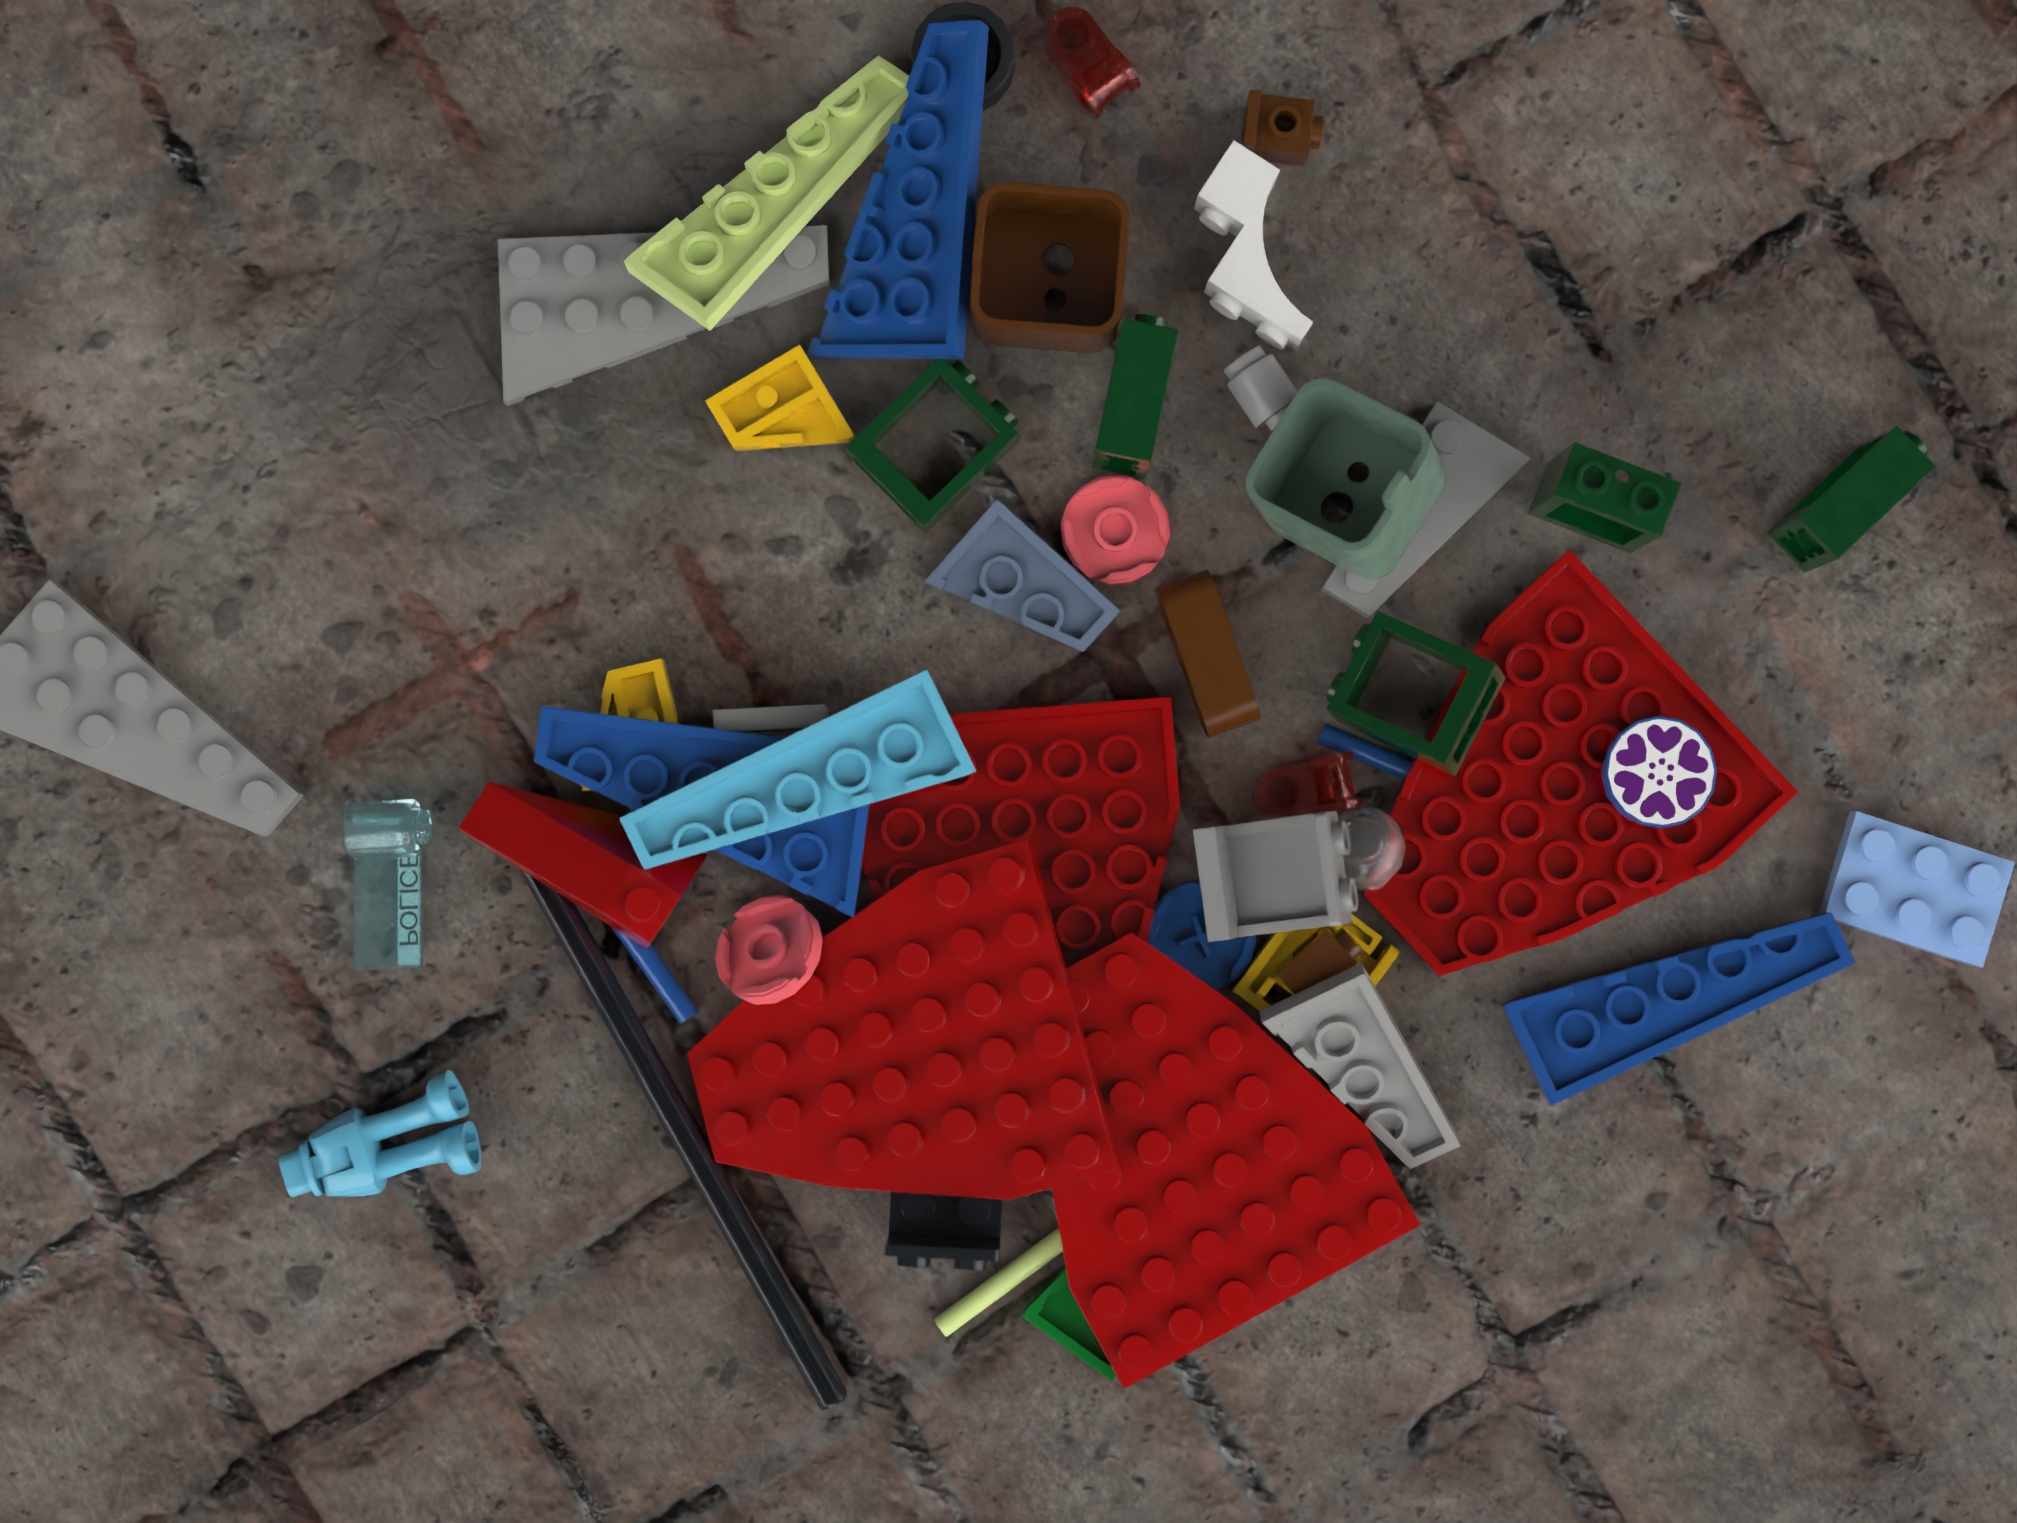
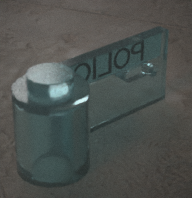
M417 799L348 802L345 807L343 826L347 852L351 858L355 859L354 970L423 968V843H429L431 840L432 822L428 809L421 810Z

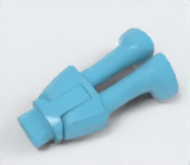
M445 1070L429 1078L426 1085V1094L410 1103L369 1116L361 1108L348 1110L314 1131L308 1139L300 1141L299 1149L280 1154L278 1157L279 1166L289 1195L295 1197L311 1191L317 1197L324 1194L332 1197L378 1194L386 1187L387 1178L415 1168L438 1163H447L452 1171L458 1175H467L480 1171L482 1167L480 1141L472 1121L451 1126L436 1134L382 1151L380 1143L381 1140L420 1127L453 1121L467 1116L469 1113L468 1100L458 1079L452 1071Z

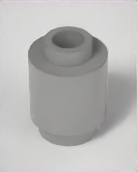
M1257 346L1225 368L1224 373L1230 380L1227 384L1228 389L1254 427L1258 429L1267 425L1272 432L1297 393V389L1273 354L1266 355L1263 349Z

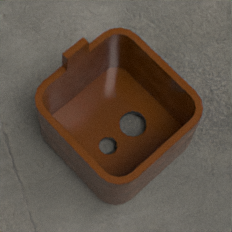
M1015 182L996 183L987 188L980 197L977 208L972 260L971 319L972 327L977 336L985 343L1016 348L1096 353L1110 347L1118 333L1124 301L1130 224L1129 209L1124 200L1116 193L1103 189ZM1053 245L1066 246L1074 255L1073 267L1063 275L1051 274L1043 266V253ZM1051 290H1058L1065 296V305L1059 310H1051L1045 305V295Z

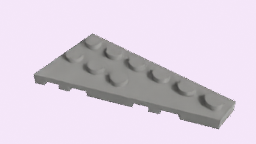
M827 225L805 226L715 325V328L735 321L734 318L762 307H772L830 285ZM657 232L498 239L503 402L507 406L523 401L526 396L550 387H553V389L573 382L572 379L603 367L608 369L687 339L688 335L706 329L628 272L624 260Z
M49 579L0 635V730L261 836L269 837L305 795L58 582Z

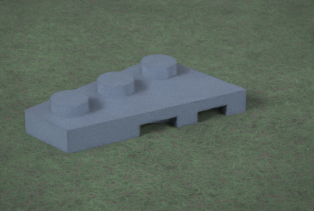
M999 499L991 505L924 581L1082 652L1086 651L1122 611Z

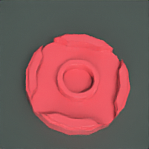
M1124 475L1098 477L1081 486L1066 505L1060 525L1062 547L1072 566L1089 580L1109 586L1131 584L1150 574L1163 558L1170 537L1168 512L1159 495L1150 487Z
M784 895L762 896L743 905L734 914L737 919L732 923L729 930L724 927L718 939L715 955L718 975L722 982L736 996L755 1005L775 1004L794 995L811 978L820 961L823 942L819 922L805 906Z

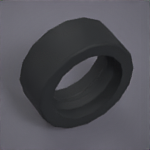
M967 1L945 4L929 13L916 29L911 46L912 66L916 60L929 23L982 21L989 26L988 40L994 48L996 59L993 72L984 85V111L997 104L1010 87L1015 69L1013 37L1003 19L986 6Z

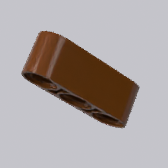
M1206 569L1155 587L1157 600L1206 736L1210 738L1261 720L1251 683L1209 570Z

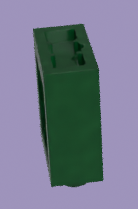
M1136 314L1134 320L1123 318L1091 468L1142 479L1146 477L1153 455L1179 331L1178 329L1167 327L1168 321L1164 318L1149 314Z
M936 359L846 447L848 457L925 534L1019 440V433L1014 429L1019 423L1017 418L998 399L989 404L975 390L980 384L978 379L959 360L950 365L945 359ZM942 381L996 437L929 501L875 445Z
M1895 426L1862 443L1773 526L1767 534L1804 573L1838 560L1931 473L1936 466L1927 457V447L1916 435L1909 431H1902L1898 426Z
M1574 442L1547 463L1528 514L1631 553L1662 537L1682 483ZM1619 470L1627 472L1628 480L1626 483H1621L1617 480L1616 474Z
M1377 611L1371 624L1365 623L1358 631L1352 646V652L1355 655L1346 672L1338 673L1332 681L1327 694L1329 705L1326 710L1339 723L1456 776L1506 677L1496 663ZM1390 638L1467 672L1432 742L1355 708Z

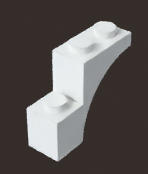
M1233 140L1197 195L1194 209L1201 213L1199 216L1200 221L1209 229L1223 236H1226L1228 232L1236 236L1209 278L1204 293L1212 297L1209 301L1210 305L1224 316L1237 320L1240 315L1258 328L1255 333L1269 345L1280 350L1288 346L1296 351L1312 326L1313 321L1291 304L1281 291L1268 265L1263 242L1264 209L1267 197L1276 182L1280 169Z

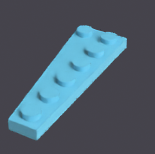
M925 670L619 819L645 870L967 776L976 772V769L929 671Z

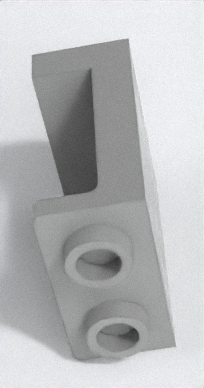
M1337 811L1193 830L1208 942L1352 923L1351 912L1358 909V896L1354 879L1352 877L1346 878L1343 855H1349L1350 838L1345 821L1338 822Z

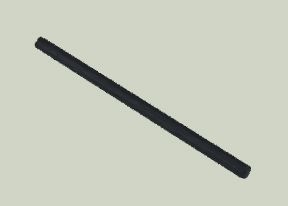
M519 869L819 1408L822 1410L833 1408L846 1398L847 1390L722 1166L720 1163L715 1162L712 1148L575 903Z

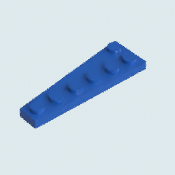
M1823 912L1509 1000L1500 1005L1547 1104L1552 1106L1849 967L1856 962L1832 913Z

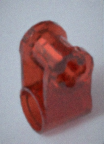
M1066 7L1052 17L1046 38L1047 55L1069 84L1080 105L1093 119L1103 115V107L1126 90L1134 92L1141 87L1139 78L1129 61L1114 47L1090 13L1079 7ZM1065 29H1075L1083 34L1086 43L1080 48L1069 49L1059 43L1057 35Z
M1353 751L1304 760L1305 762L1281 766L1262 773L1255 780L1252 787L1251 799L1255 808L1262 815L1269 818H1285L1312 812L1338 811L1363 806L1362 798L1355 794L1350 763L1355 760ZM1273 778L1286 780L1292 788V800L1286 808L1274 806L1267 797V787Z

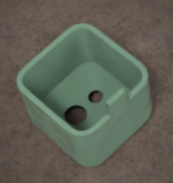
M1320 378L1309 381L1297 391L1250 467L1245 481L1249 498L1270 528L1278 535L1358 577L1373 580L1388 575L1396 567L1442 492L1446 481V472L1425 427L1419 422L1343 384L1327 378ZM1356 464H1364L1369 468V475L1363 482L1356 483L1349 478V471ZM1342 494L1348 496L1353 502V511L1348 519L1341 523L1328 522L1323 516L1324 503L1334 495Z

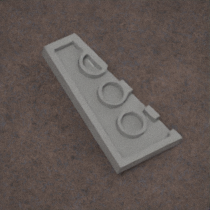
M1436 401L1421 425L1425 427L1445 467L1446 481L1442 492L1396 567L1388 575L1380 579H1364L1335 565L1320 590L1368 618L1531 458Z
M1362 963L1259 1011L1262 1023L1274 1035L1278 1034L1292 1047L1293 1054L1308 1069L1312 1067L1329 1084L1330 1090L1344 1104L1348 1103L1363 1118L1364 1124L1409 1169L1461 1146L1453 1126Z

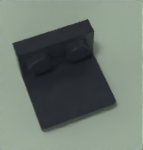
M891 1192L889 1234L885 1243V1256L897 1257V1265L903 1267H930L931 1259L935 1258L954 1259V1268L987 1270L988 1261H1000L1002 1199Z

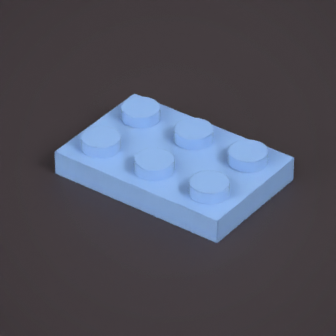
M1851 811L1849 812L1819 913L1831 912L1837 923L1973 967L1983 968L2015 862L1868 814Z

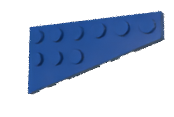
M982 21L929 23L905 87L909 95L898 124L892 123L885 141L886 144L890 145L880 173H873L844 252L847 258L837 290L831 289L824 306V309L828 310L827 317L819 338H812L807 356L816 360L964 359L989 26Z
M541 706L534 762L635 811L784 738ZM870 804L714 850L780 880L790 887L817 898L854 918L856 915Z

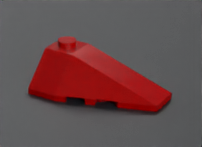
M488 782L458 827V830L646 949H648L708 856L705 853H700L644 870L619 819L623 816L493 782Z

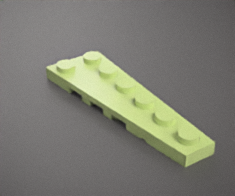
M878 55L823 99L816 109L807 112L786 129L787 136L765 154L758 151L744 163L746 169L724 187L717 184L702 196L703 204L681 221L676 217L624 260L628 272L711 331L888 135L892 123L898 124L909 95L908 90L905 88L909 75Z

